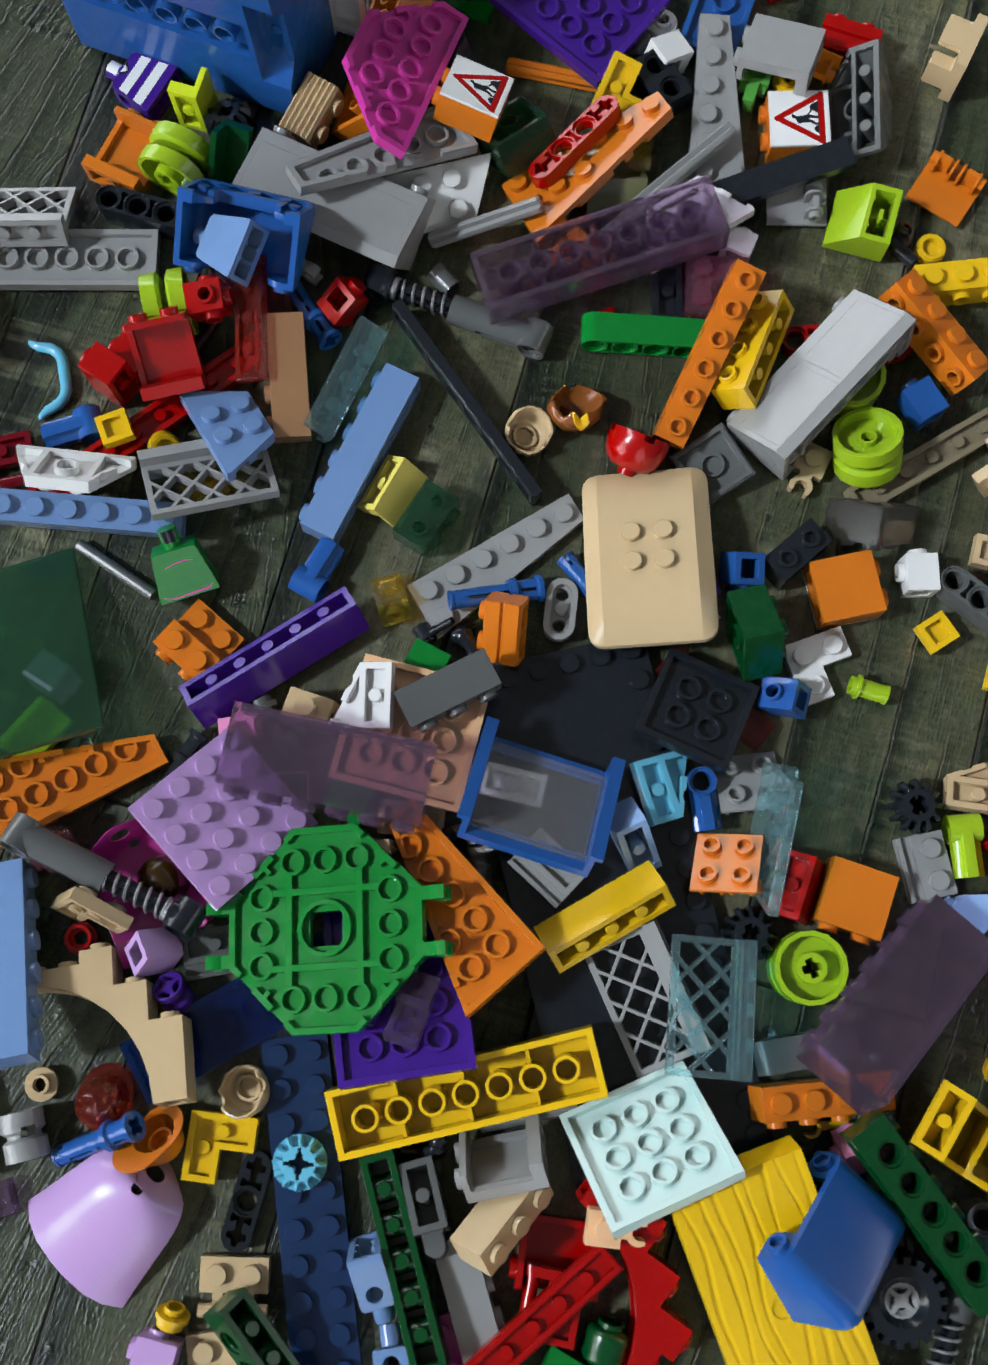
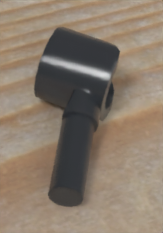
M449 617L432 627L428 622H422L415 626L412 632L416 639L419 638L427 643H433L437 639L436 635L453 625L455 620Z

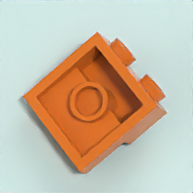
M200 599L178 621L173 619L153 641L158 647L154 653L168 665L173 661L182 669L178 674L186 681L240 650L247 642L245 638Z

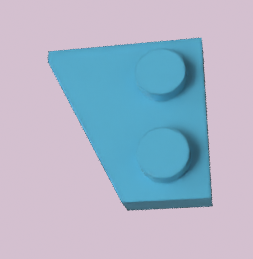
M674 751L629 764L649 827L682 818L684 815L685 801L683 794L687 788L688 776H685L687 757Z

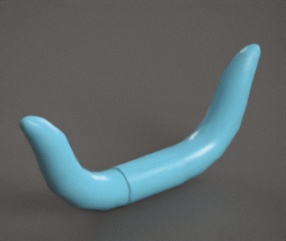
M29 340L28 345L37 352L50 354L57 361L60 393L54 401L46 405L40 412L39 420L42 421L63 409L69 402L73 391L71 370L68 357L60 347L53 343Z

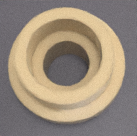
M49 1067L33 1069L25 1079V1092L29 1098L37 1102L51 1099L59 1089L57 1073ZM39 1078H42L46 1083L43 1091L38 1090L36 1087V1082Z

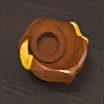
M563 385L559 391H556L551 396L546 411L551 421L560 429L567 432L583 431L593 426L600 419L603 407L607 402V397L583 385H576L571 390L566 385Z

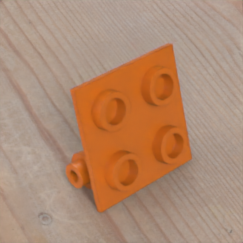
M935 149L929 162L905 198L957 227L988 179L983 177L984 173L980 174L971 168L968 169L967 163L964 166L959 164L960 159L954 161V158L945 154L944 150L939 152Z
M698 833L689 891L699 892L702 895L705 892L719 893L720 895L729 893L730 896L739 893L749 894L753 897L755 894L761 893L762 881L759 880L764 836Z

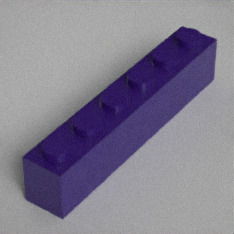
M343 586L180 685L179 690L189 709L202 726L207 729L217 723L218 718L227 717L371 628L346 587Z

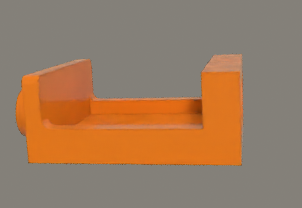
M117 105L114 109L117 122L97 156L93 157L86 154L81 165L89 180L102 186L115 185L147 194L153 182L138 168L137 160L143 148L150 144L149 136L158 120L151 121L132 108L124 109Z

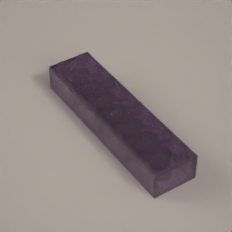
M706 175L469 254L475 281L490 324L493 325L727 247L730 228L710 175Z

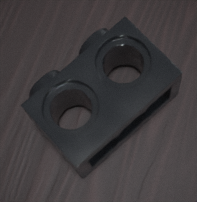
M654 49L635 59L643 64L633 85L641 100L658 91L671 107L673 116L689 108L693 92L692 85L689 79L685 76L683 77L678 71L675 62L665 65Z
M810 517L766 556L764 576L779 591L800 573L808 562L813 561L824 552L832 542V539Z

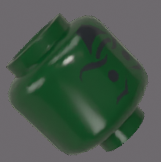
M600 1315L599 1319H594L588 1323L581 1347V1354L589 1362V1365H624L631 1336L625 1329V1323L620 1319L610 1315Z

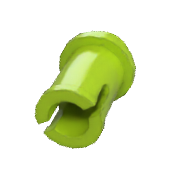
M861 674L858 676L852 675L849 679L846 693L850 694L853 699L861 697L885 705L890 696L891 686L864 679V676Z

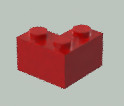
M122 331L118 337L112 339L108 348L96 341L91 348L83 352L77 365L97 392L121 408H125L142 387L126 332L123 333Z

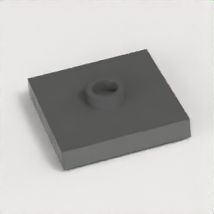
M722 422L669 457L676 468L694 467L706 474L709 506L756 476V472Z

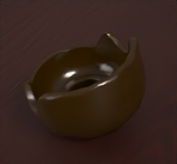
M166 854L150 858L142 864L137 873V883L142 881L143 886L147 888L153 887V891L159 894L163 892L165 897L177 898L180 895L185 896L191 884Z

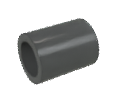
M443 263L434 266L427 276V279L443 295L446 293L448 298L453 296L461 286V282Z

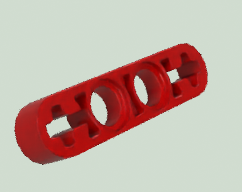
M604 95L596 99L531 163L528 171L536 188L546 189L554 185L619 121L622 112L618 99L615 96ZM593 128L589 133L579 135L582 130ZM568 148L572 149V150H571L568 154H566V155H563V156H559V155H558L562 150H565V149H568Z

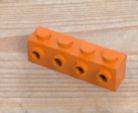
M915 268L877 298L880 301L906 311L917 319L910 346L951 397L974 382L988 369V359L985 354L978 348L965 329L957 322Z
M872 1071L748 1085L751 1120L766 1124V1129L787 1128V1122L799 1121V1125L820 1124L819 1118L831 1117L833 1122L851 1121L852 1114L863 1113L864 1115L871 1108L883 1114L887 1110H896L892 1074Z

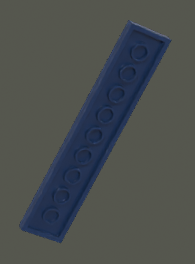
M329 1034L290 1035L262 1039L263 1071L270 1085L267 1114L272 1159L277 1146L284 1139L295 1134H306L316 1138L324 1147L327 1155L325 1175L310 1190L295 1192L288 1188H283L278 1179L274 1177L273 1170L289 1349L300 1365H363L356 1294L346 1265L350 1235L342 1161L339 1162L324 1094L325 1091L334 1087ZM301 1148L294 1160L285 1162L296 1167L298 1178L304 1167L314 1165V1163H308V1161L303 1160Z

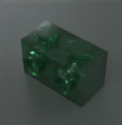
M426 479L392 529L394 539L426 558L430 551L435 552L441 545L444 538L442 533L446 527H452L458 520L461 513L459 510V498Z

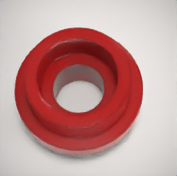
M83 921L73 923L65 932V945L71 953L79 955L80 950L90 949L91 944L98 943V932L91 923ZM81 932H85L87 935V941L84 944H80L77 939Z

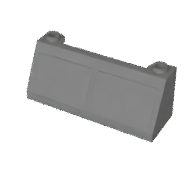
M275 125L272 131L262 127L232 184L310 201L316 205L311 233L392 268L410 271L436 200L427 197L428 190L414 184L408 189L384 178L377 177L301 196L287 176L285 164L319 150L291 139L292 132Z
M855 289L847 297H840L832 307V313L766 382L757 408L734 409L727 418L728 432L738 445L783 481L794 469L790 464L798 456L802 457L806 446L887 361L890 363L894 356L899 358L908 349L917 319L906 311Z

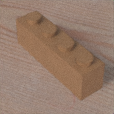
M303 312L265 313L266 323H260L261 343L267 342L268 354H262L263 373H269L270 385H264L265 404H271L272 416H266V421L274 432L275 444L312 442Z

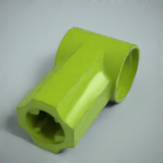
M979 813L944 815L942 818V834L946 844H949L954 879L984 877L985 872L980 843L984 838V825L981 815Z

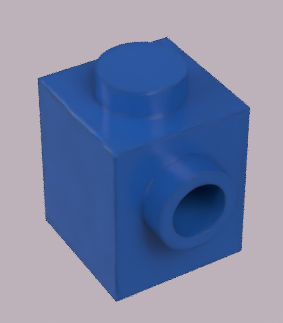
M929 375L920 381L914 378L905 383L900 388L901 393L894 402L914 432L940 418L950 406Z
M720 552L719 583L730 584V590L747 588L749 585L764 584L766 553Z
M763 677L762 685L757 694V707L771 716L805 720L812 688L799 679Z

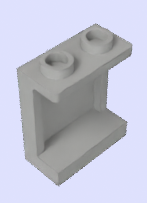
M756 13L752 25H746L742 37L743 47H737L734 55L733 66L737 67L736 79L742 80L746 69L796 80L793 94L805 97L822 54L826 29Z
M539 1114L525 1117L526 1129L474 1140L469 1138L467 1131L459 1133V1142L454 1143V1152L459 1168L454 1169V1177L457 1189L464 1191L468 1204L550 1187L546 1135Z

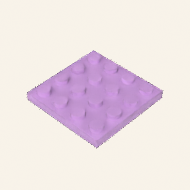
M231 724L128 807V811L215 911L254 879L252 874L269 855H273L284 842L283 838L291 829L314 827L318 824L316 819L234 724Z

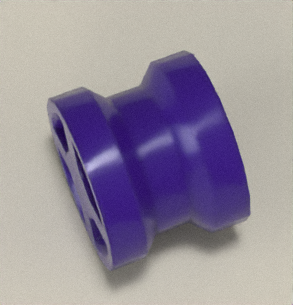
M171 971L161 975L152 986L153 997L162 1004L165 1011H180L182 1013L194 1000L193 989L185 983L184 978L178 972Z

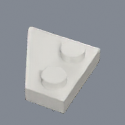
M360 662L353 674L351 685L346 688L340 699L343 702L334 719L330 718L328 722V728L331 730H393L396 664L393 662Z

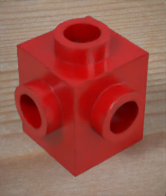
M213 274L202 275L198 277V281L182 284L187 315L196 322L219 323L224 320L223 317L233 315L232 305L235 304L233 289L219 276Z

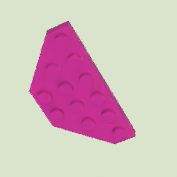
M444 1L433 2L431 6L418 7L417 4L395 6L394 10L380 12L379 8L369 9L342 60V65L373 142L401 160L414 137L469 20V17Z

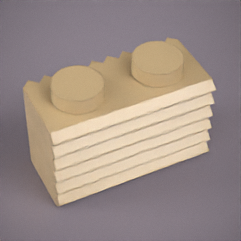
M308 71L282 117L279 127L291 131V138L317 149L319 144H323L329 135V124L332 123V119L334 117L337 118L341 114L344 107V96L336 85Z

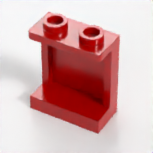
M177 305L159 309L160 315L147 317L146 312L128 316V322L121 326L123 333L126 332L141 381L142 387L139 390L143 402L204 389L207 385L190 318L187 315L186 309L178 310Z
M540 1213L531 1224L527 1234L518 1241L517 1256L511 1255L508 1277L514 1278V1289L521 1290V1287L524 1286L526 1276L523 1273L525 1261H535L566 1270L591 1246H586L583 1242L586 1220ZM539 1278L538 1288L545 1289L549 1285V1280ZM598 1293L590 1301L597 1302Z

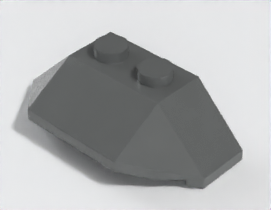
M879 38L849 48L845 55L846 59L837 69L832 83L826 89L828 90L831 141L847 136L855 159L882 152L892 139L891 81Z

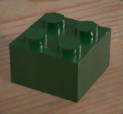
M765 584L728 591L726 598V637L743 681L782 674L783 660L787 659L784 639L788 638V627L786 621L778 616V604L775 596L769 595Z

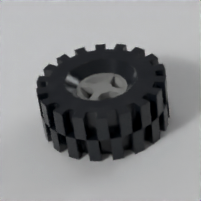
M902 1249L901 1252L895 1250L863 1317L867 1329L874 1337L877 1336L887 1346L891 1342L896 1349L903 1350L904 1343H907L911 1349L919 1348L917 1342L919 1339H922L926 1344L932 1341L928 1333L933 1329L939 1334L942 1327L938 1320L939 1318L946 1320L948 1314L943 1308V1305H948V1297L942 1292L945 1289L943 1282L937 1277L938 1274L918 1255L914 1256L908 1250Z

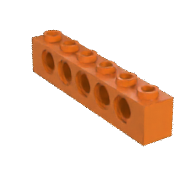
M737 259L730 266L652 432V438L668 443L677 450L684 448L767 272L740 259Z

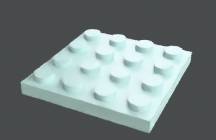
M683 1060L608 1093L609 1097L589 1101L559 1115L614 1240L746 1178L744 1168Z

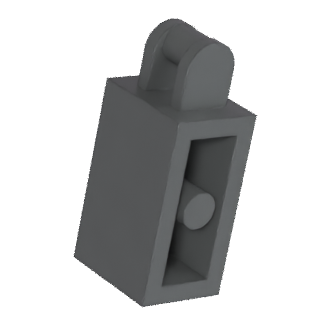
M430 1155L399 1164L398 1168L413 1236L418 1240H423L425 1252L429 1257L434 1260H442L448 1253L445 1232L452 1231L437 1161Z

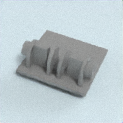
M826 178L766 198V226L827 227Z
M774 751L733 755L724 774L712 769L717 778L716 790L721 814L725 816L736 812L748 814L749 811L758 813V810L766 809L777 811L778 808L787 807Z

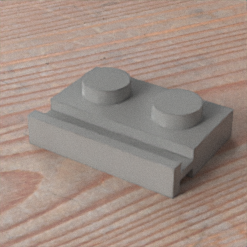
M541 827L530 837V839L563 849ZM516 855L507 862L555 908L585 878Z
M941 829L892 840L908 904L958 894Z

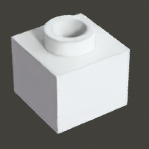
M735 226L729 229L722 242L717 259L730 265L737 259L748 263L759 235L752 233L750 229L743 226Z

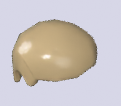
M528 405L518 408L512 413L505 425L504 435L506 442L516 454L530 457L541 453L548 445L554 428L550 416L542 408Z
M252 1064L237 1065L228 1071L218 1089L223 1104L221 1107L222 1112L233 1119H245L262 1111L270 1096V1085L264 1071Z

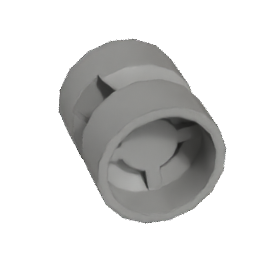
M43 1105L0 1116V1135L7 1138V1142L2 1146L6 1165L25 1162L51 1153L48 1134L42 1132V1128L46 1125ZM25 1127L28 1135L21 1137V1128Z

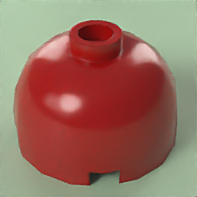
M615 423L611 424L606 440V453L610 461L619 466L617 469L618 473L633 477L636 473L648 474L654 472L662 465L670 448L668 443L653 439L643 433Z

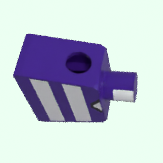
M139 53L131 54L124 65L112 60L106 68V76L113 80L112 88L118 101L127 109L132 108L151 121H160L171 105L167 92L170 81L183 83L178 67Z

